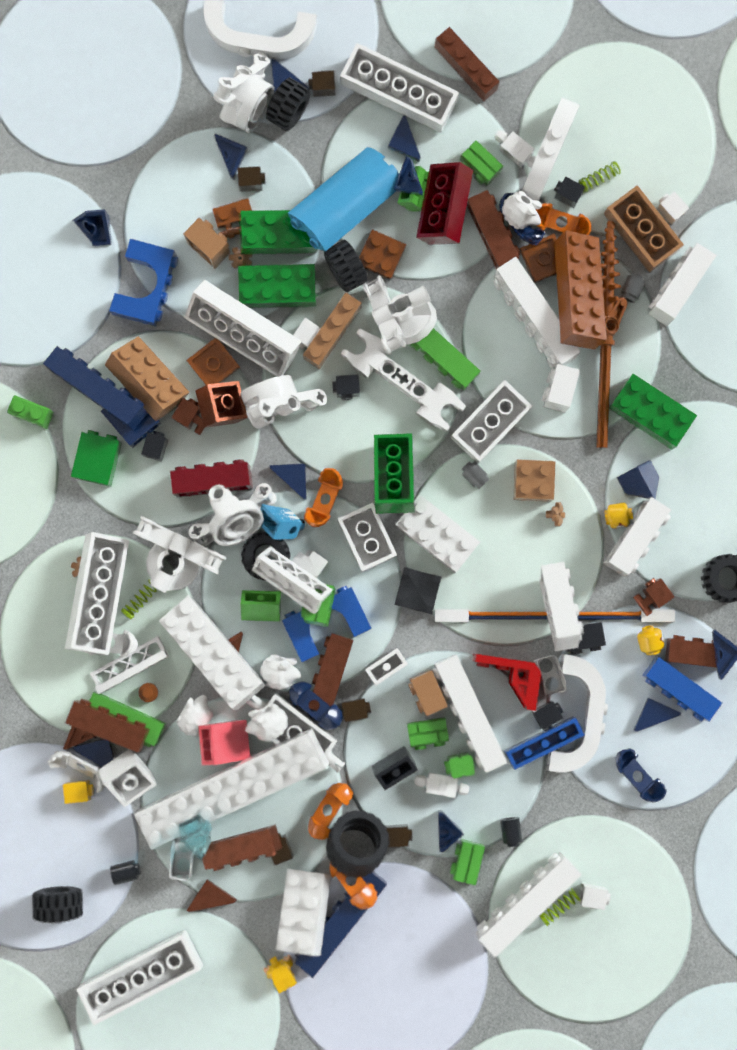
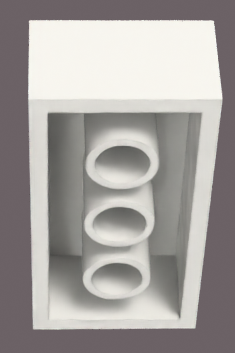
M699 243L693 248L690 246L679 260L681 262L673 269L669 275L670 277L659 290L662 294L658 293L649 305L651 310L648 314L665 326H668L676 318L717 255Z
M504 380L452 434L451 439L479 464L532 408V405Z
M419 494L414 500L415 513H404L395 526L456 573L480 541Z
M653 497L644 500L631 520L630 525L625 529L603 564L621 576L633 574L639 566L638 560L641 557L644 558L650 548L647 546L649 543L654 542L659 536V528L670 519L671 516L668 514L671 509Z
M564 562L542 565L539 577L555 651L578 648L579 641L582 640L581 634H583L582 623L578 622L577 619L579 615L578 605L573 602V597H575L574 588L569 585V580L571 579L570 570L565 568Z
M287 869L276 950L320 956L331 875Z

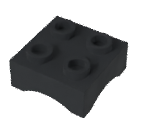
M404 567L394 605L432 614L442 577Z

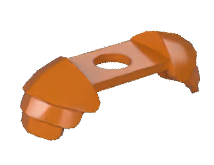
M543 203L541 209H535L541 219L540 225L536 226L541 230H545L548 227L560 232L567 230L589 235L591 232L590 220L581 213L577 217L553 209V204ZM564 216L567 218V225L565 227L557 226L556 220L558 217Z
M325 468L320 473L318 482L322 484L312 508L307 507L304 513V520L312 527H320L326 524L331 517L330 512L338 492L343 486L342 477L336 469ZM329 494L330 502L325 505L322 504V495Z
M336 783L327 789V794L314 815L309 819L308 831L311 837L318 840L328 838L331 831L328 827L342 804L348 805L353 797V791L349 785ZM329 804L332 807V813L329 816H325L323 814V807Z
M330 863L331 877L334 878L336 876L352 897L350 899L351 904L363 910L373 907L377 901V892L373 884L367 885L362 877H358L355 885L348 886L346 883L347 876L338 872Z

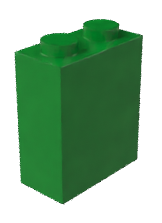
M88 430L87 433L81 432L71 477L111 487L122 442L117 440L118 437L106 434V437L99 436V432Z

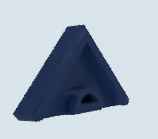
M271 58L274 93L279 85L289 77L308 88L304 82L282 64Z
M403 115L388 147L420 162L421 156L407 118Z
M215 134L214 138L231 179L234 180L238 167H240L247 151V146Z
M406 156L394 190L402 193L422 195L423 191L413 161Z
M305 464L270 465V469L304 500L307 499Z
M713 629L712 638L718 678L723 680L737 661V646Z
M647 698L633 730L636 732L678 717L681 715V712Z
M105 739L73 747L76 752L101 767L114 760L111 743Z

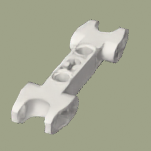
M359 329L356 335L366 344L365 351L356 355L344 349L341 356L349 362L354 370L366 378H369L373 371L421 405L416 412L421 419L432 426L448 432L450 426L441 417V410L444 407L451 406L463 411L466 405L452 390L441 383H438L432 390L388 358L379 337ZM390 365L393 368V372L387 374L383 371V367ZM396 371H399L398 376L400 378H407V383L400 384V378L395 376ZM420 387L423 389L424 394L417 396L413 390Z

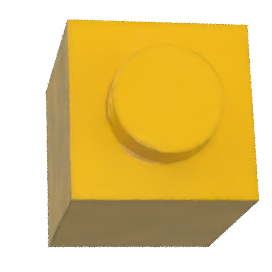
M90 780L64 783V803L69 804L91 800V796H94L93 784H90Z

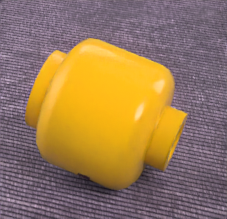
M624 502L610 504L607 510H604L606 524L610 525L612 529L628 527L630 520L633 519L632 508H628Z
M649 625L643 627L642 631L637 634L639 647L643 653H646V655H656L661 652V649L664 647V640L660 629Z

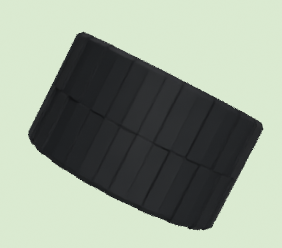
M364 810L346 812L337 819L328 836L326 850L331 865L338 872L348 877L358 878L373 873L379 867L389 847V833L382 820ZM349 830H358L365 833L374 844L375 851L373 855L366 858H357L348 854L341 845V834Z

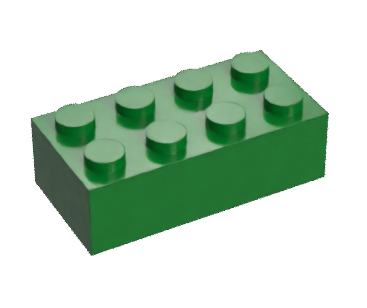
M291 210L240 211L241 254L316 253L318 249L311 246L307 232L293 228L288 212Z
M315 264L238 266L239 302L249 308L316 307Z
M633 373L628 377L609 406L610 410L671 450L678 446L697 417L695 413Z
M412 433L374 435L376 514L415 513Z

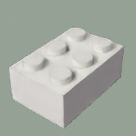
M373 503L338 518V522L362 572L397 557L383 523L375 512Z

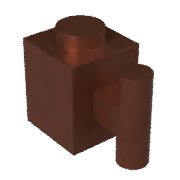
M183 398L171 418L189 430L195 423L197 427L194 432L198 435H201L204 430L202 418L199 417L201 412L198 402L191 398L189 400Z
M652 578L645 583L646 587L642 590L647 597L643 599L640 593L633 597L644 614L648 616L653 612L649 607L650 604L655 609L660 608L672 600L674 595L661 578L657 580Z

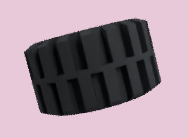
M291 77L284 80L276 89L268 104L266 119L286 132L292 129L300 120L308 105L310 89Z
M344 239L331 246L326 252L324 251L325 260L333 276L345 292L348 293L368 281L365 268L348 241Z
M261 532L247 539L246 544L243 545V551H241V561L245 570L251 576L266 581L252 571L255 564L256 550L262 545H270L289 560L291 555L289 547L283 539H273L267 532Z
M725 554L712 558L711 561L705 564L706 568L702 570L704 575L701 576V581H704L702 587L703 589L706 588L707 591L705 593L711 595V599L722 603L737 602V581L731 590H726L720 585L718 580L719 572L724 567L731 568L737 577V555Z
M56 886L37 890L32 893L33 919L44 923H59L81 917L83 915V890L72 886Z

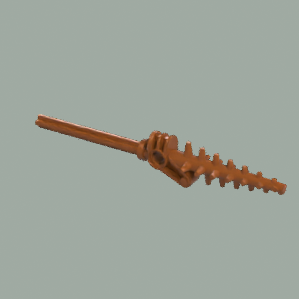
M614 221L607 222V228H605L606 240L602 242L605 244V252L600 253L601 256H604L602 258L604 264H601L607 340L600 345L597 448H608L611 346L615 345L613 336H615L619 329V324L628 304L624 297L614 296V289L621 288V285L614 283V277L620 276L619 272L614 271V265L619 263V260L614 259V253L618 251V248L614 247V240L617 238L614 235V228L616 226Z

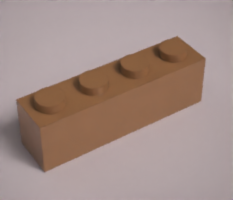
M345 292L304 352V360L318 369L322 367L362 308L360 301Z

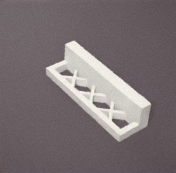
M272 547L267 548L257 557L252 569L253 572L313 614L319 610L322 601L332 592L331 588ZM270 554L276 560H271L267 556ZM283 567H288L292 571H286ZM299 578H304L307 582H302ZM314 588L320 589L324 593L321 595L318 592H316Z
M159 636L137 647L129 656L119 657L93 671L90 675L96 684L95 689L97 693L102 694L164 660L169 655ZM157 642L161 651L155 655L148 654L149 646ZM133 654H143L142 662L138 664L131 663ZM118 662L127 664L124 672L120 674L114 672L115 665ZM102 671L110 673L108 680L102 684L96 676Z

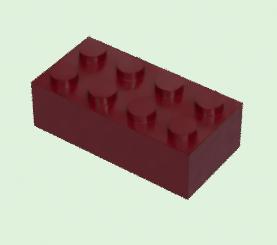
M461 162L430 164L416 238L429 245L460 244L473 175L471 168Z
M240 459L233 460V464L215 462L213 466L197 464L191 469L186 468V466L175 467L174 471H170L172 494L177 498L209 494L210 489L216 485H222L230 492L253 489L251 466L248 462Z

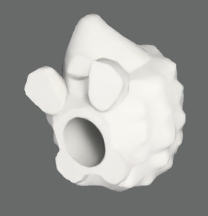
M519 191L504 200L502 213L505 216V220L509 222V225L514 226L515 229H524L530 225H540L541 219L535 209H541L542 204L536 200L532 201L523 191Z
M271 655L269 658H266L260 667L262 681L266 682V685L273 689H288L294 680L301 677V673L293 666L297 664V659H286L279 655Z
M201 695L195 700L190 697L178 717L177 725L186 735L198 736V726L209 724L212 719L213 712L207 704V696Z
M269 704L260 710H252L248 715L253 719L247 725L245 731L246 733L256 735L262 741L270 742L272 739H277L278 736L283 735L284 730L287 729V715L284 710L275 704Z

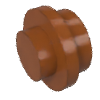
M145 683L139 689V697L144 702H152L158 696V688L152 683Z

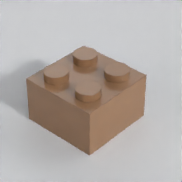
M198 218L183 235L188 245L216 269L230 254L228 240L222 233L219 232L217 234L209 221L206 219L203 221Z
M517 459L514 467L513 500L553 501L556 461Z
M432 670L410 678L411 683L408 686L412 695H417L419 701L416 702L420 713H425L428 716L448 707Z

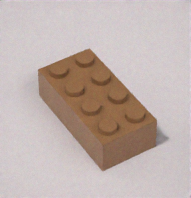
M638 185L607 207L604 212L609 221H614L616 231L649 273L680 251L684 246Z
M139 336L113 351L105 364L131 395L145 404L143 408L155 421L177 408L182 399L186 398L189 394L185 386Z

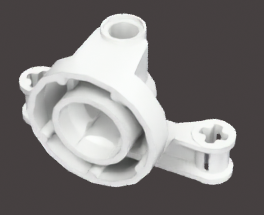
M261 54L254 55V63L250 68L243 65L237 66L233 78L221 77L218 81V90L213 95L217 102L224 104L220 113V119L237 126L247 133L252 132L259 125L266 114L268 104L274 94V86L263 80L265 77L264 71L269 65L270 60Z
M380 275L377 276V279L362 284L373 308V318L379 326L382 335L381 343L388 355L400 347H406V344L419 342L434 328L437 319L436 309L432 305L431 298L424 285L408 294L397 295L391 300L387 287Z
M290 375L274 377L259 382L240 393L244 405L247 406V416L251 420L252 425L257 429L273 423L276 415L287 416L299 410L300 407L307 411H313L316 406H323L327 402L326 394L321 389L298 393Z
M262 483L256 487L249 500L239 501L236 496H233L222 485L213 486L209 491V501L215 516L210 523H196L192 525L188 532L189 536L194 539L195 543L203 547L213 541L222 546H232L246 541L262 526L264 520L260 510L262 504L273 506L277 499L276 495L268 484Z
M143 516L140 517L141 521L137 529L133 531V534L155 543L149 551L146 560L147 572L151 578L150 585L165 593L167 590L184 589L191 585L198 577L201 566L218 575V569L222 561L226 559L225 556L166 529ZM171 551H175L181 554L182 557L181 559L179 558V566L173 571L171 576L162 570L164 567L163 561Z

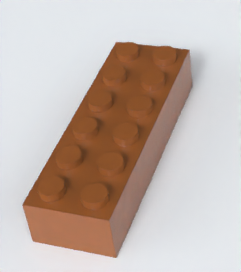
M565 230L554 241L561 344L595 350L607 340L599 237Z

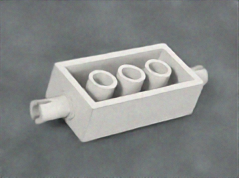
M277 693L269 703H265L256 695L246 702L255 710H260L269 704H275L284 710L287 715L288 726L284 730L283 735L271 740L273 743H281L312 728L329 762L328 765L337 773L341 770L340 767L344 766L345 762L331 753V749L338 740Z

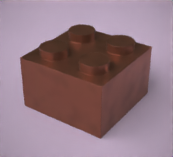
M239 381L207 384L195 390L204 428L235 424L248 418L240 394L241 387Z

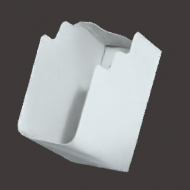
M310 550L305 554L298 552L292 560L293 563L316 579L328 563L318 553ZM299 578L302 582H307L306 579Z
M552 654L534 660L538 668L539 663L543 659H549L553 664L550 672L545 673L541 671L540 680L546 697L550 694L566 691V680L558 658ZM550 677L556 678L559 682L558 688L554 691L548 690L545 686L546 680Z
M180 836L173 839L169 877L171 879L189 880L193 875L196 837ZM189 839L191 841L192 848L189 852L180 851L178 847L180 840ZM181 858H186L190 862V868L186 872H181L177 868V862Z

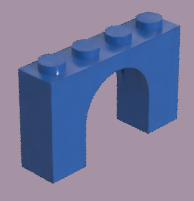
M130 238L125 255L126 259L129 262L153 269L157 274V284L153 292L143 298H132L114 293L109 311L112 315L156 327L157 322H160L162 319V304H165L167 301L168 293H166V290L172 284L173 275L171 273L172 269L177 266L178 257H176V253L172 249Z
M346 585L337 589L338 594L334 595L332 609L340 612L345 617L353 636L356 637L372 629L352 587L348 588ZM294 610L285 614L286 619L282 620L301 662L320 654L310 634V624L304 622V618L301 617V611L296 613Z

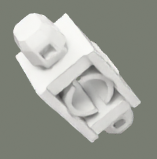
M498 130L494 137L499 144L502 143L500 151L520 168L526 163L529 168H532L536 159L535 156H532L535 149L515 132L512 131L507 136L506 132Z
M430 772L428 773V778H425L424 775L415 776L414 784L420 787L426 786L425 792L455 798L456 792L459 795H467L469 792V786L463 783L459 785L458 778L454 779L450 776Z

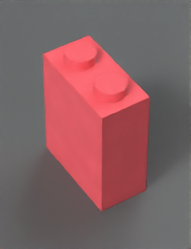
M234 720L198 726L202 765H218L241 761L250 757L248 733L245 731L247 720Z

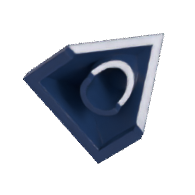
M105 209L85 211L73 219L74 223L90 240L92 246L111 245L110 217Z
M651 460L616 477L625 494L646 499L650 497L656 499L659 475Z
M438 810L439 851L445 852L464 833L442 810Z

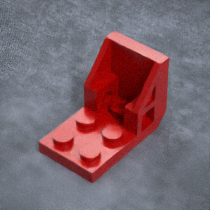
M473 653L472 661L477 662L476 666L489 668L490 664L496 665L495 669L509 671L508 683L523 708L536 711L541 671L535 663ZM519 672L523 673L521 678L518 676Z

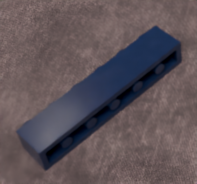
M56 346L43 364L59 378L134 431L148 413L143 408L145 404L137 398L131 399L129 397L130 394L125 389L121 388L118 390L115 387L116 384L109 378L104 380L101 377L102 374L95 368L90 370L87 367L88 364L81 358L76 360L73 357L74 354L67 348L62 350Z
M376 872L362 877L367 885L373 884L377 897L387 886V881ZM346 890L344 892L346 896L343 900H338L331 908L333 910L332 914L329 917L326 915L320 956L295 953L294 955L296 957L295 964L312 978L368 910L359 909L351 904L350 899L352 897Z

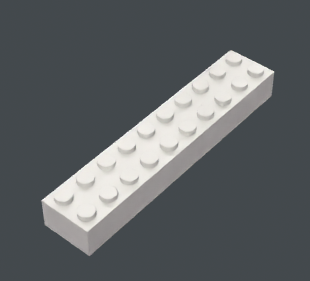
M310 728L140 808L134 816L152 850L326 769L329 762L313 729Z

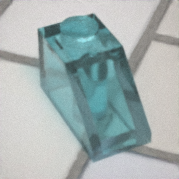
M199 814L178 825L181 841L200 860L204 857L211 842L210 832L212 828L209 821H205Z

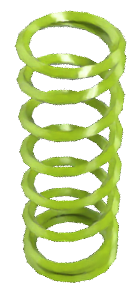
M616 161L611 162L610 166L605 165L604 169L600 168L599 172L594 171L593 175L588 174L587 178L583 177L582 179L578 180L579 184L585 186L583 192H588L587 184L583 179H585L588 182L589 187L593 189V186L589 181V176H591L594 179L596 186L599 185L595 178V173L599 175L602 183H604V179L601 176L600 170H603L605 172L607 179L610 180V176L606 171V167H609L611 169L612 175L614 177H616L614 170L617 174L620 175L621 170L618 163Z
M143 584L144 588L148 591L150 595L146 594L145 592L139 589V592L142 594L145 600L134 594V597L139 601L141 605L137 604L136 602L130 599V602L136 608V610H134L128 605H125V607L129 611H127L125 608H122L121 612L129 619L134 618V614L132 611L138 613L139 610L137 606L142 608L143 604L141 601L147 603L148 599L146 598V596L150 598L152 597V593L149 590H151L152 592H157L156 588H154L153 590L145 584Z
M572 888L571 891L568 890V894L571 900L566 895H563V899L567 906L560 899H557V902L561 909L556 904L552 903V907L555 910L556 914L548 907L547 912L549 913L550 917H548L544 912L541 915H539L542 921L546 924V926L550 925V923L545 918V916L551 922H554L551 913L557 918H559V914L556 908L561 913L565 914V911L561 903L569 910L570 906L567 900L571 904L575 905V901L571 894L578 901H581V899L578 897V895Z

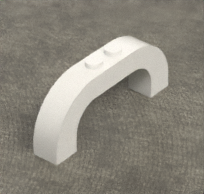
M224 0L204 1V18L212 39L222 48L230 52L239 53V55L244 57L261 54L269 59L281 60L292 58L303 52L315 35L317 26L316 14L298 12L296 25L292 32L284 37L276 38L230 29L223 21L226 8Z
M563 97L522 190L532 201H539L580 106Z
M562 654L560 666L563 674L576 676L583 681L587 689V702L583 724L584 736H582L579 744L570 751H552L548 753L546 769L554 772H570L581 768L591 760L598 749L601 734H604L605 723H602L603 715L607 714L608 704H605V684L598 670L591 663L580 657Z

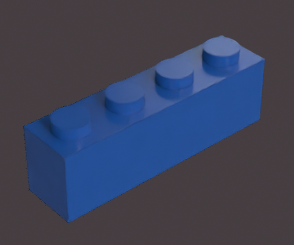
M655 657L642 675L646 678L645 682L653 688L658 686L662 689L661 694L665 697L676 699L679 707L685 711L689 709L694 712L692 716L700 722L703 720L710 722L722 705L720 700L660 657Z
M572 716L504 750L512 768L516 770L584 736V733L576 717Z

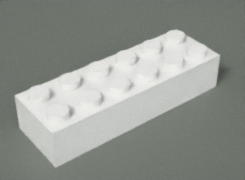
M358 43L340 75L341 85L440 133L459 95L458 91Z
M517 257L499 267L495 272L493 283L499 291L502 290L506 303L509 306H513L515 309L514 314L520 322L523 321L527 334L530 337H534L538 350L541 353H545L548 365L551 368H555L557 364L565 366L575 360L581 351L577 346L561 344L558 317Z
M206 280L194 290L184 317L277 377L283 376L289 369L302 342Z
M94 532L85 534L65 649L109 655L129 540Z
M189 595L159 620L233 710L237 711L266 686L203 609Z
M454 654L435 663V668L432 669L436 679L441 680L444 685L441 687L445 698H450L452 702L449 704L453 715H458L460 719L457 724L463 734L466 733L468 739L465 741L470 751H475L476 757H474L478 768L480 770L483 769L487 773L506 764L505 756L458 656Z
M561 852L550 856L548 859L549 863L545 867H539L534 872V877L530 881H524L516 894L512 893L507 897L504 906L501 908L497 907L491 913L492 917L487 922L484 920L477 926L476 934L478 940L494 957L498 956L581 876L580 872Z
M184 930L81 983L76 990L93 1025H96L200 971L203 964L187 931Z

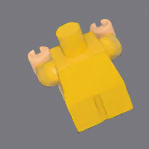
M287 955L288 957L285 956L279 961L276 956L272 957L269 960L271 965L263 969L268 979L272 978L279 994L297 984L295 975L291 970L293 959L290 955Z

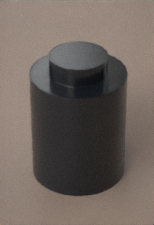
M519 817L500 819L503 844H507V847L519 846V842H522Z
M132 860L110 866L112 882L114 885L137 880L138 875H141L139 863H135Z

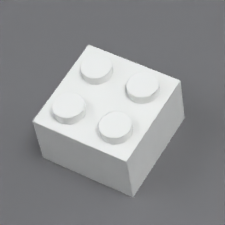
M560 364L551 369L546 383H549V387H546V390H544L541 400L544 401L543 407L564 413L570 408L580 372L579 369Z
M130 749L98 770L103 784L124 807L157 785L152 772L138 755Z

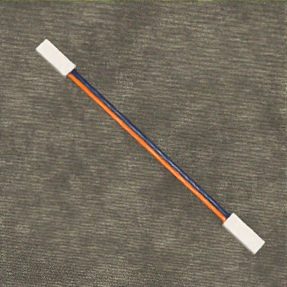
M435 609V622L548 620L546 612H470L469 609ZM642 610L639 612H579L577 619L675 622V610H652L653 612L648 616Z

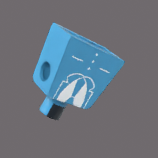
M262 504L260 508L264 518L261 527L273 539H295L299 530H303L305 527V521L299 519L289 509Z

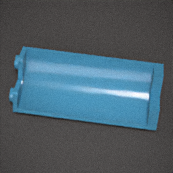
M367 147L289 211L290 223L296 230L307 232L310 239L309 242L313 248L326 252L396 192L394 186L399 172L393 164L389 166L383 160L385 156L380 152Z

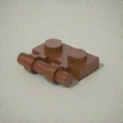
M248 198L212 209L218 229L226 226V230L220 233L229 239L235 238V235L240 234L239 226L232 228L231 225L239 222L240 211H252Z

